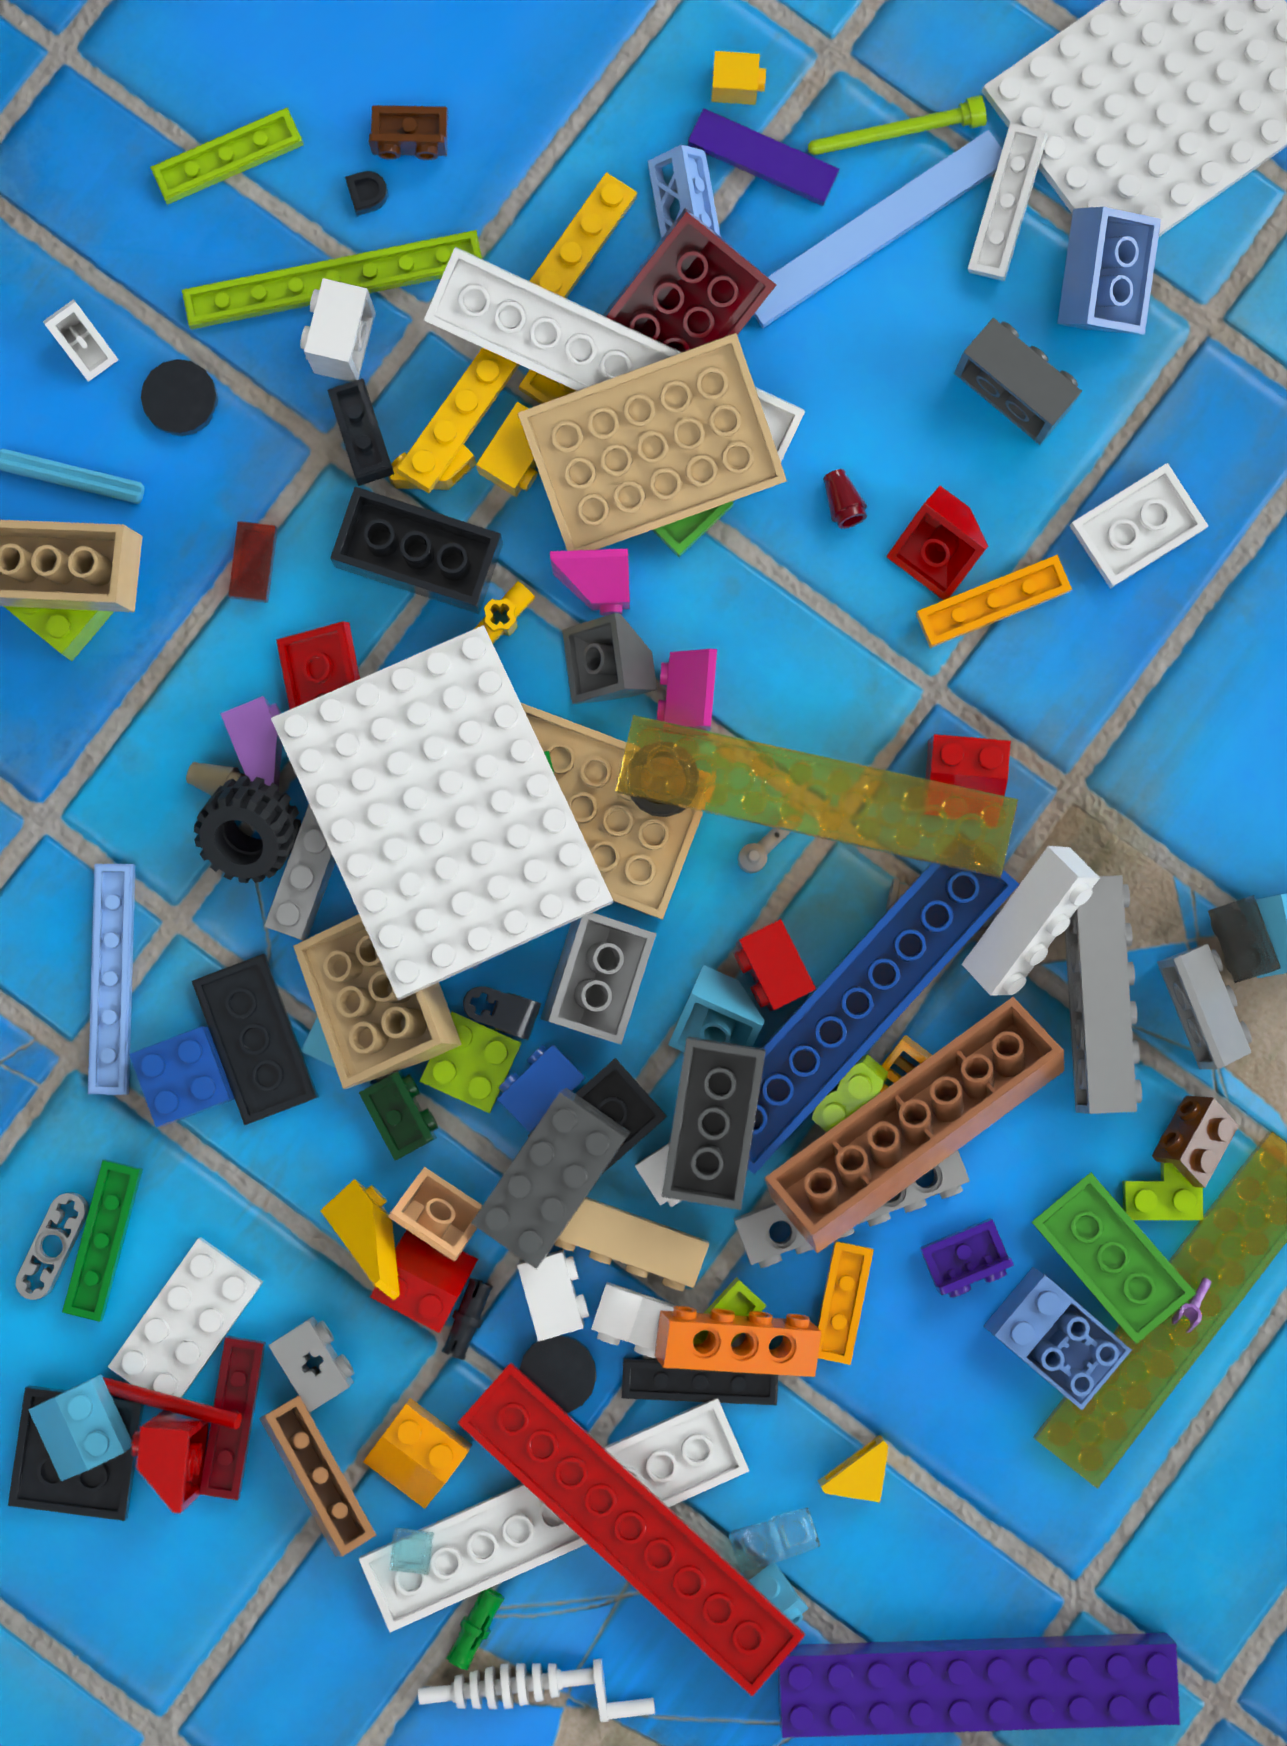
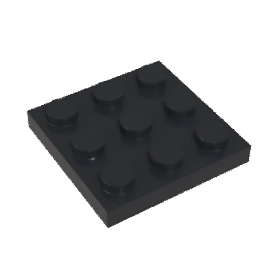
M30 1385L25 1387L8 1506L125 1521L128 1518L136 1456H132V1447L125 1453L88 1471L61 1481L28 1409L67 1390ZM112 1396L133 1442L134 1433L136 1431L140 1432L144 1404Z

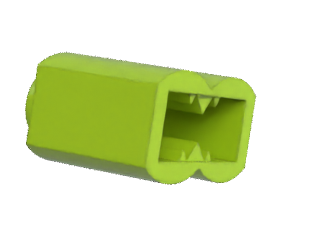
M863 1055L840 1080L839 1084L818 1104L813 1112L812 1120L825 1132H828L879 1094L886 1082L888 1071L870 1055Z

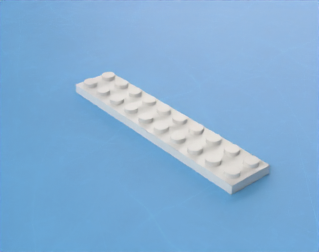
M457 247L452 252L424 318V321L576 391L682 353ZM755 387L779 459L782 462L805 410Z
M718 1398L703 1402L604 1447L668 1507L749 1472L747 1463ZM522 1483L360 1556L359 1561L388 1630L392 1632L587 1543Z

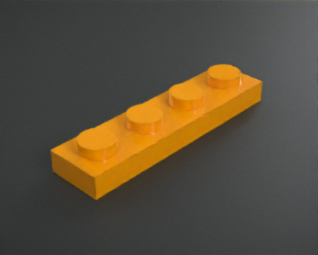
M1055 555L918 610L916 617L929 647L932 648L1069 593L1072 588L1058 555Z

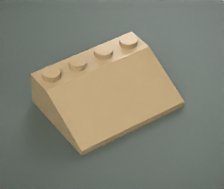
M359 914L293 946L343 1089H348L397 1070L427 1061L462 1045L439 982L401 1000L397 999Z

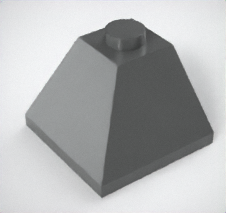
M613 613L562 630L572 704L629 698L657 690L652 651L621 613Z

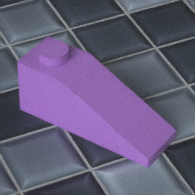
M262 696L220 713L245 775L249 776L250 781H254L256 777L264 779V784L270 786L271 783L279 786L282 742L271 720L272 717L281 714L276 703L270 705L269 701Z

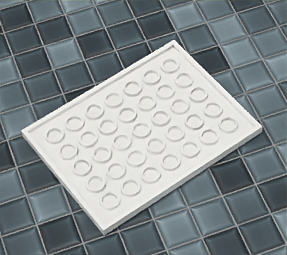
M1106 0L984 85L982 93L1008 128L1010 123L1047 131V139L1038 168L1072 214L1075 208L1108 207L1161 219L1160 237L1287 147V2L1285 0Z
M484 625L271 718L398 1000L613 903L609 890Z

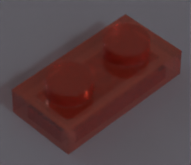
M238 521L228 593L231 599L268 603L278 531L276 525Z

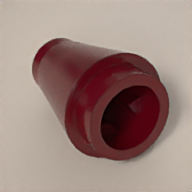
M837 469L826 474L823 480L825 482L832 521L837 522L838 527L841 529L853 527L864 521L867 517L865 512L867 505L846 475L844 469Z

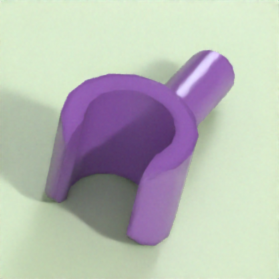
M1202 1279L1193 1298L1190 1299L1189 1303L1184 1304L1172 1317L1173 1325L1180 1320L1182 1315L1189 1319L1190 1327L1186 1333L1191 1332L1202 1320V1313L1199 1308L1212 1283L1209 1279Z

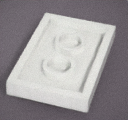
M1166 463L1076 519L1069 526L1111 589L1204 531L1208 524L1169 464Z

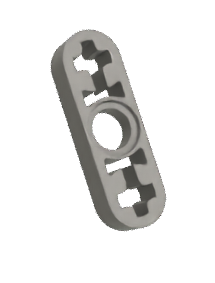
M73 1192L65 1193L56 1197L51 1203L16 1277V1288L24 1298L29 1300L40 1299L47 1296L53 1290L88 1216L89 1206L82 1195ZM74 1201V1210L79 1212L78 1216L69 1217L64 1226L66 1229H71L70 1235L63 1229L52 1228V1222L56 1225L61 1224L65 1216V1212L60 1209L61 1205ZM48 1235H56L62 1241L63 1248L57 1257H50L43 1251L42 1243ZM36 1257L42 1263L53 1264L54 1268L53 1270L49 1267L44 1268L40 1276V1281L45 1283L44 1287H39L32 1291L30 1289L31 1282L27 1280V1276L36 1274L41 1266V1263H34Z

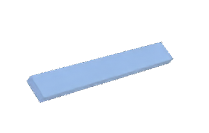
M987 130L768 276L776 284V287L753 315L762 329L996 173L1002 148L991 132Z

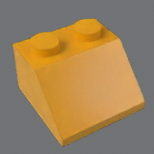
M409 1398L366 1456L363 1463L425 1509L468 1454L472 1444L412 1398Z

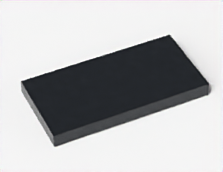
M261 954L192 981L244 1125L319 1098L266 954Z

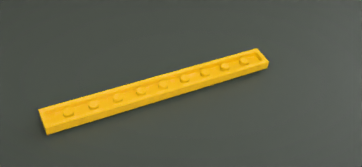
M606 172L532 276L530 282L567 298L635 202L638 192ZM482 347L397 467V473L430 494L520 364Z

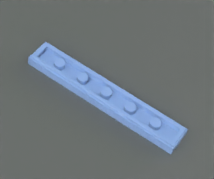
M134 864L94 865L88 1094L129 1095L136 868Z

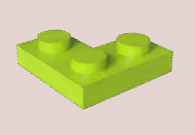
M1161 1163V1181H1122L1123 1209L1132 1220H1203V1188L1193 1187L1171 1163Z

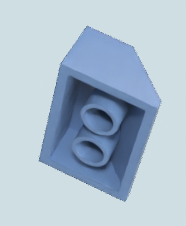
M1108 207L1073 209L1058 316L1059 325L1088 330L1145 334L1161 219Z

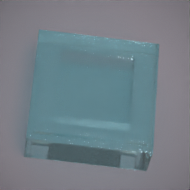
M395 1528L389 1570L429 1575L434 1532Z

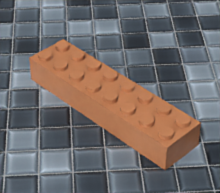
M1012 997L767 1175L765 1181L770 1197L815 1252L819 1253L1064 1072V1050L1027 1010Z

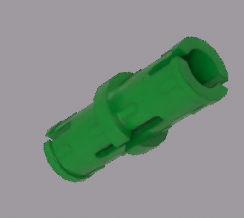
M492 1588L479 1593L468 1617H463L460 1623L462 1628L446 1656V1659L451 1664L463 1670L469 1669L478 1647L483 1639L486 1640L491 1632L489 1627L505 1599L502 1594Z

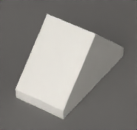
M74 299L43 321L88 382L119 360Z

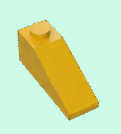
M354 1179L320 1211L371 1282L387 1296L395 1300L400 1293L393 1223L383 1207L387 1200L373 1185L365 1188Z

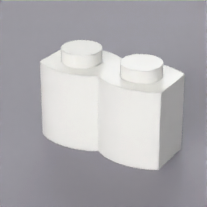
M607 1282L591 1329L598 1332L597 1339L619 1345L620 1340L635 1344V1352L655 1358L660 1310L673 1311V1307L677 1305Z

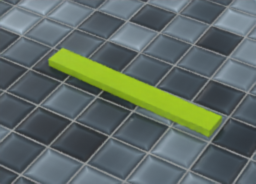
M473 230L183 289L182 294L188 324L192 330L310 306L314 289L320 290L323 278L367 288L369 293L438 280L442 278L455 247L482 259L477 231Z

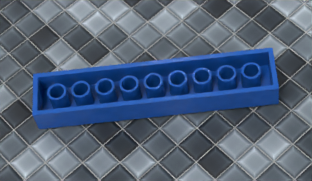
M962 832L952 839L762 1047L766 1049L747 1167L753 1174L764 1165L1020 885Z

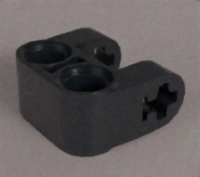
M483 986L469 990L463 1000L464 1011L470 1018L493 1026L496 1030L528 1041L541 1006L539 1002ZM481 993L487 994V1002L494 1004V1001H496L492 1015H490L491 1011L482 1010L480 1015L475 1014L476 1007L470 1004L472 997L479 998Z

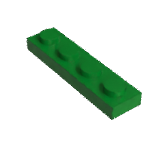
M102 1160L62 1310L63 1313L98 1322L103 1320L142 1175V1168L110 1160Z

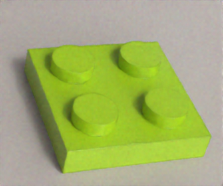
M451 1011L450 1014L462 1045L429 1059L419 1082L487 1113H491L501 1091L498 1087L506 1080L522 1043Z

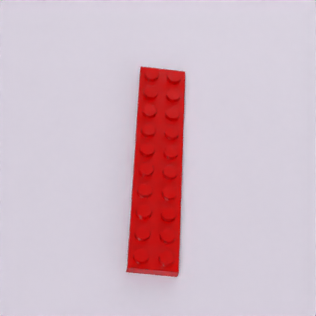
M512 1362L457 1422L751 1696L759 1690L804 1638L805 1633Z

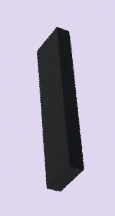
M623 1357V1399L708 1402L718 1398L720 1403L777 1405L778 1375L664 1368L657 1359Z

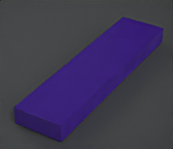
M703 108L688 140L689 147L704 150L711 157L821 206H824L840 170L835 166Z

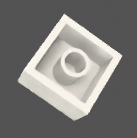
M323 278L320 290L314 289L310 301V312L314 314L311 325L305 326L303 329L300 347L304 349L306 359L315 374L353 382L359 380L376 312L367 288Z

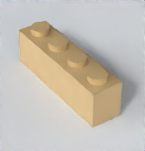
M586 1197L554 1245L573 1252L575 1246L590 1250L588 1257L608 1265L611 1264L612 1259L627 1264L625 1271L647 1278L650 1272L664 1277L661 1284L684 1291L685 1285L694 1288L709 1247V1241Z

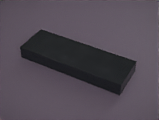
M362 378L327 390L358 486L394 475L364 379Z

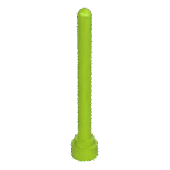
M982 95L965 98V102L960 103L959 108L812 140L808 144V152L812 155H819L959 123L962 126L969 125L971 129L985 126L987 124V116Z

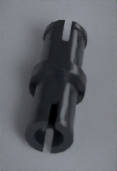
M470 1277L469 1285L459 1310L456 1309L453 1312L452 1318L455 1320L445 1346L442 1348L443 1353L447 1355L451 1353L452 1357L465 1360L476 1328H480L483 1320L480 1317L490 1291L493 1289L492 1285L488 1283L483 1284V1281Z

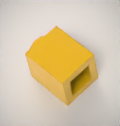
M715 51L711 102L756 105L757 91L765 92L766 68H759L760 54Z

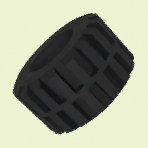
M240 776L237 781L232 778L226 781L223 786L220 785L197 816L198 820L194 824L193 832L198 834L194 841L196 847L203 849L200 852L204 861L209 860L212 863L210 868L215 872L219 869L225 873V878L232 880L233 877H237L240 883H248L251 878L255 883L262 882L265 877L271 878L289 857L301 827V820L296 819L299 814L297 807L289 804L291 797L287 793L282 795L278 792L279 786L271 783L270 786L264 784V779L256 777L254 781H250L249 776ZM234 820L251 825L259 833L261 839L253 838L243 833Z

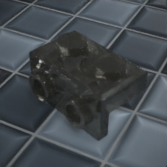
M1254 895L1208 910L1212 930L1218 937L1225 956L1226 968L1231 973L1234 983L1281 968Z

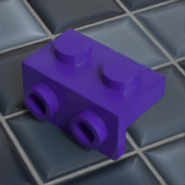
M991 1218L919 1247L936 1290L941 1295L948 1293L950 1298L970 1291V1284L983 1278L986 1283L998 1280L1007 1275V1268L1014 1266L1011 1257L1006 1253L997 1228Z

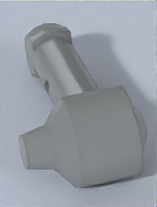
M796 810L788 811L785 813L784 818L757 844L745 845L738 854L737 860L740 868L746 873L751 874L762 870L767 862V854L789 833L800 827L802 824L801 814Z

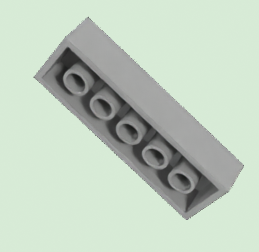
M1122 875L1099 876L1100 879L1092 888L1093 893L1091 897L1076 909L1070 918L1068 928L1065 930L1076 1113L1086 1114L1137 1112V1103L1142 1102V1086L1139 1079L1135 1080L1134 1064L1139 1063L1140 1050L1138 1041L1132 1038V1025L1137 1023V1006L1135 1001H1130L1129 986L1134 985L1135 970L1133 962H1128L1127 946L1132 945V928L1130 923H1125L1124 909L1130 905V891L1128 884H1123Z

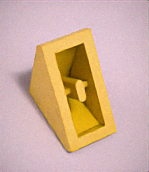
M878 1435L820 1478L818 1483L824 1493L880 1502L889 1448L882 1436Z

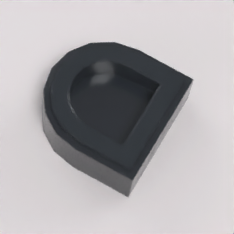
M363 171L345 177L357 216L376 211L386 203L388 197L387 185L383 177L378 173Z

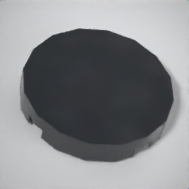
M176 359L163 362L150 372L143 383L141 401L145 414L156 428L175 436H186L199 432L210 423L218 404V394L214 381L204 368L192 361Z
M563 1334L534 1342L524 1354L519 1369L566 1413L577 1409L585 1403L593 1392L597 1378L595 1361L589 1349L576 1338Z

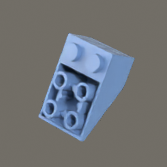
M1032 1267L984 1325L989 1332L1081 1410H1083L1132 1351L1058 1285L1034 1267Z

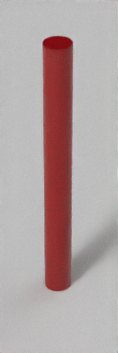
M103 1377L111 1396L235 1430L241 1425L242 1415L239 1413Z

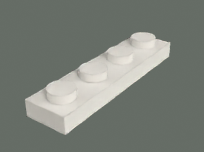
M1010 123L969 262V273L1005 281L1047 139V131Z

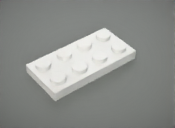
M202 1237L198 1238L113 1358L108 1368L132 1385L182 1398L264 1281Z

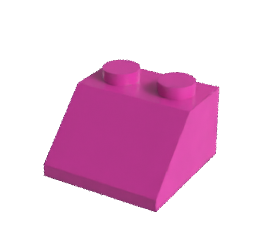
M717 649L670 652L669 662L661 663L660 685H667L666 700H658L657 723H664L663 733L709 737Z

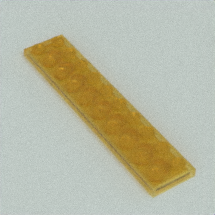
M633 715L615 789L616 793L997 878L1002 876L1018 799L636 715Z
M1268 1131L1204 1214L1203 1220L1198 1222L1169 1260L1170 1264L1195 1292L1203 1278H1207L1212 1282L1199 1308L1202 1313L1201 1322L1191 1332L1186 1333L1190 1327V1321L1186 1316L1182 1315L1175 1325L1172 1324V1317L1179 1310L1177 1309L1137 1344L1118 1326L1113 1334L1132 1351L1083 1410L1079 1409L1064 1396L1033 1438L1097 1489L1286 1244L1287 1143L1274 1132Z

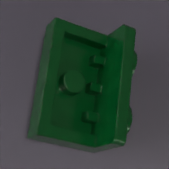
M397 1070L390 1076L359 1092L394 1161L437 1139L433 1131L439 1128L429 1108L422 1111L415 1097L420 1095V1091L411 1074L404 1076L401 1070Z

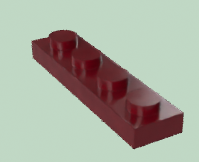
M232 1336L225 1337L214 1407L241 1414L242 1422L237 1430L211 1423L199 1491L200 1495L239 1500L241 1496L266 1345L264 1341Z

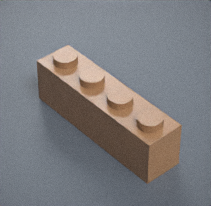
M297 1396L260 1417L261 1423L335 1557H342L375 1537L376 1533L301 1397Z

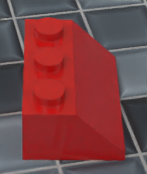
M163 1410L142 1425L140 1432L136 1431L134 1433L132 1456H138L136 1468L173 1513H182L200 1495L209 1422Z

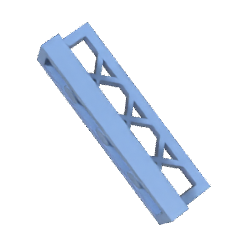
M681 144L649 160L648 166L661 239L675 222L671 219L669 211L674 197L679 199L681 209L678 216L686 208L720 236L705 151ZM673 163L674 174L669 185L664 183L662 167Z

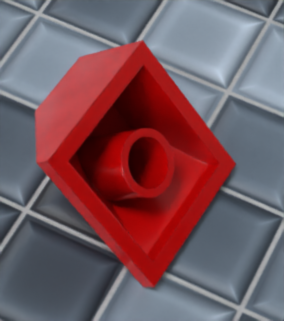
M940 485L922 505L886 557L942 600H946L951 597L987 549L988 544L971 508Z

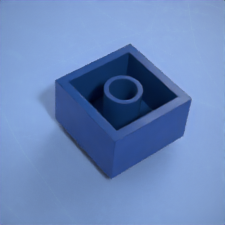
M201 1026L129 1054L155 1127L167 1126L235 1100L210 1030L206 1026Z

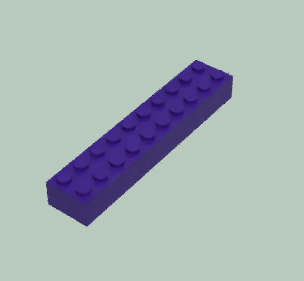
M1167 1633L797 1645L777 1668L779 1725L782 1738L1180 1725L1177 1645Z

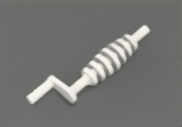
M601 1658L593 1659V1668L569 1671L558 1670L557 1664H548V1673L542 1672L540 1663H532V1675H527L525 1663H516V1677L511 1676L510 1664L506 1663L500 1665V1679H496L495 1668L491 1666L485 1668L484 1681L480 1680L479 1670L470 1672L468 1683H465L464 1675L460 1674L454 1676V1682H451V1685L418 1688L420 1705L453 1701V1703H456L457 1709H466L467 1699H471L473 1709H482V1697H486L488 1708L498 1709V1695H502L504 1708L511 1709L514 1707L515 1693H518L520 1706L529 1704V1692L534 1691L535 1701L540 1702L544 1701V1690L550 1689L551 1698H556L560 1696V1690H563L565 1687L595 1684L600 1722H609V1719L655 1714L654 1698L607 1703Z

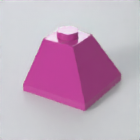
M628 549L550 551L553 575L591 610H600V615L607 616L613 613L622 614V609H630Z

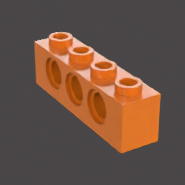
M675 1306L673 1311L660 1310L655 1358L664 1368L815 1377L821 1330L810 1321L809 1317L801 1314H787L786 1319L772 1318L771 1314L761 1311H750L749 1316H738L733 1311L727 1309H712L711 1314L697 1313L696 1309L687 1306ZM708 1330V1336L703 1343L693 1344V1339L698 1332ZM737 1334H746L745 1340L741 1345L731 1347L732 1339ZM778 1335H783L781 1344L775 1349H769L770 1341Z

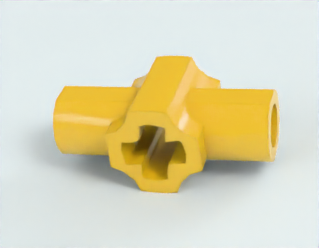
M517 581L501 600L492 598L485 605L484 611L486 616L474 629L484 625L492 644L501 635L510 636L518 628L516 619L532 603L535 596L522 583ZM505 610L508 611L507 617L509 621L506 624H503L501 621L497 625L494 624L493 614L496 611H499L501 614Z

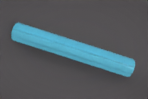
M0 449L1 471L136 504L141 503L145 486L141 482L7 449Z

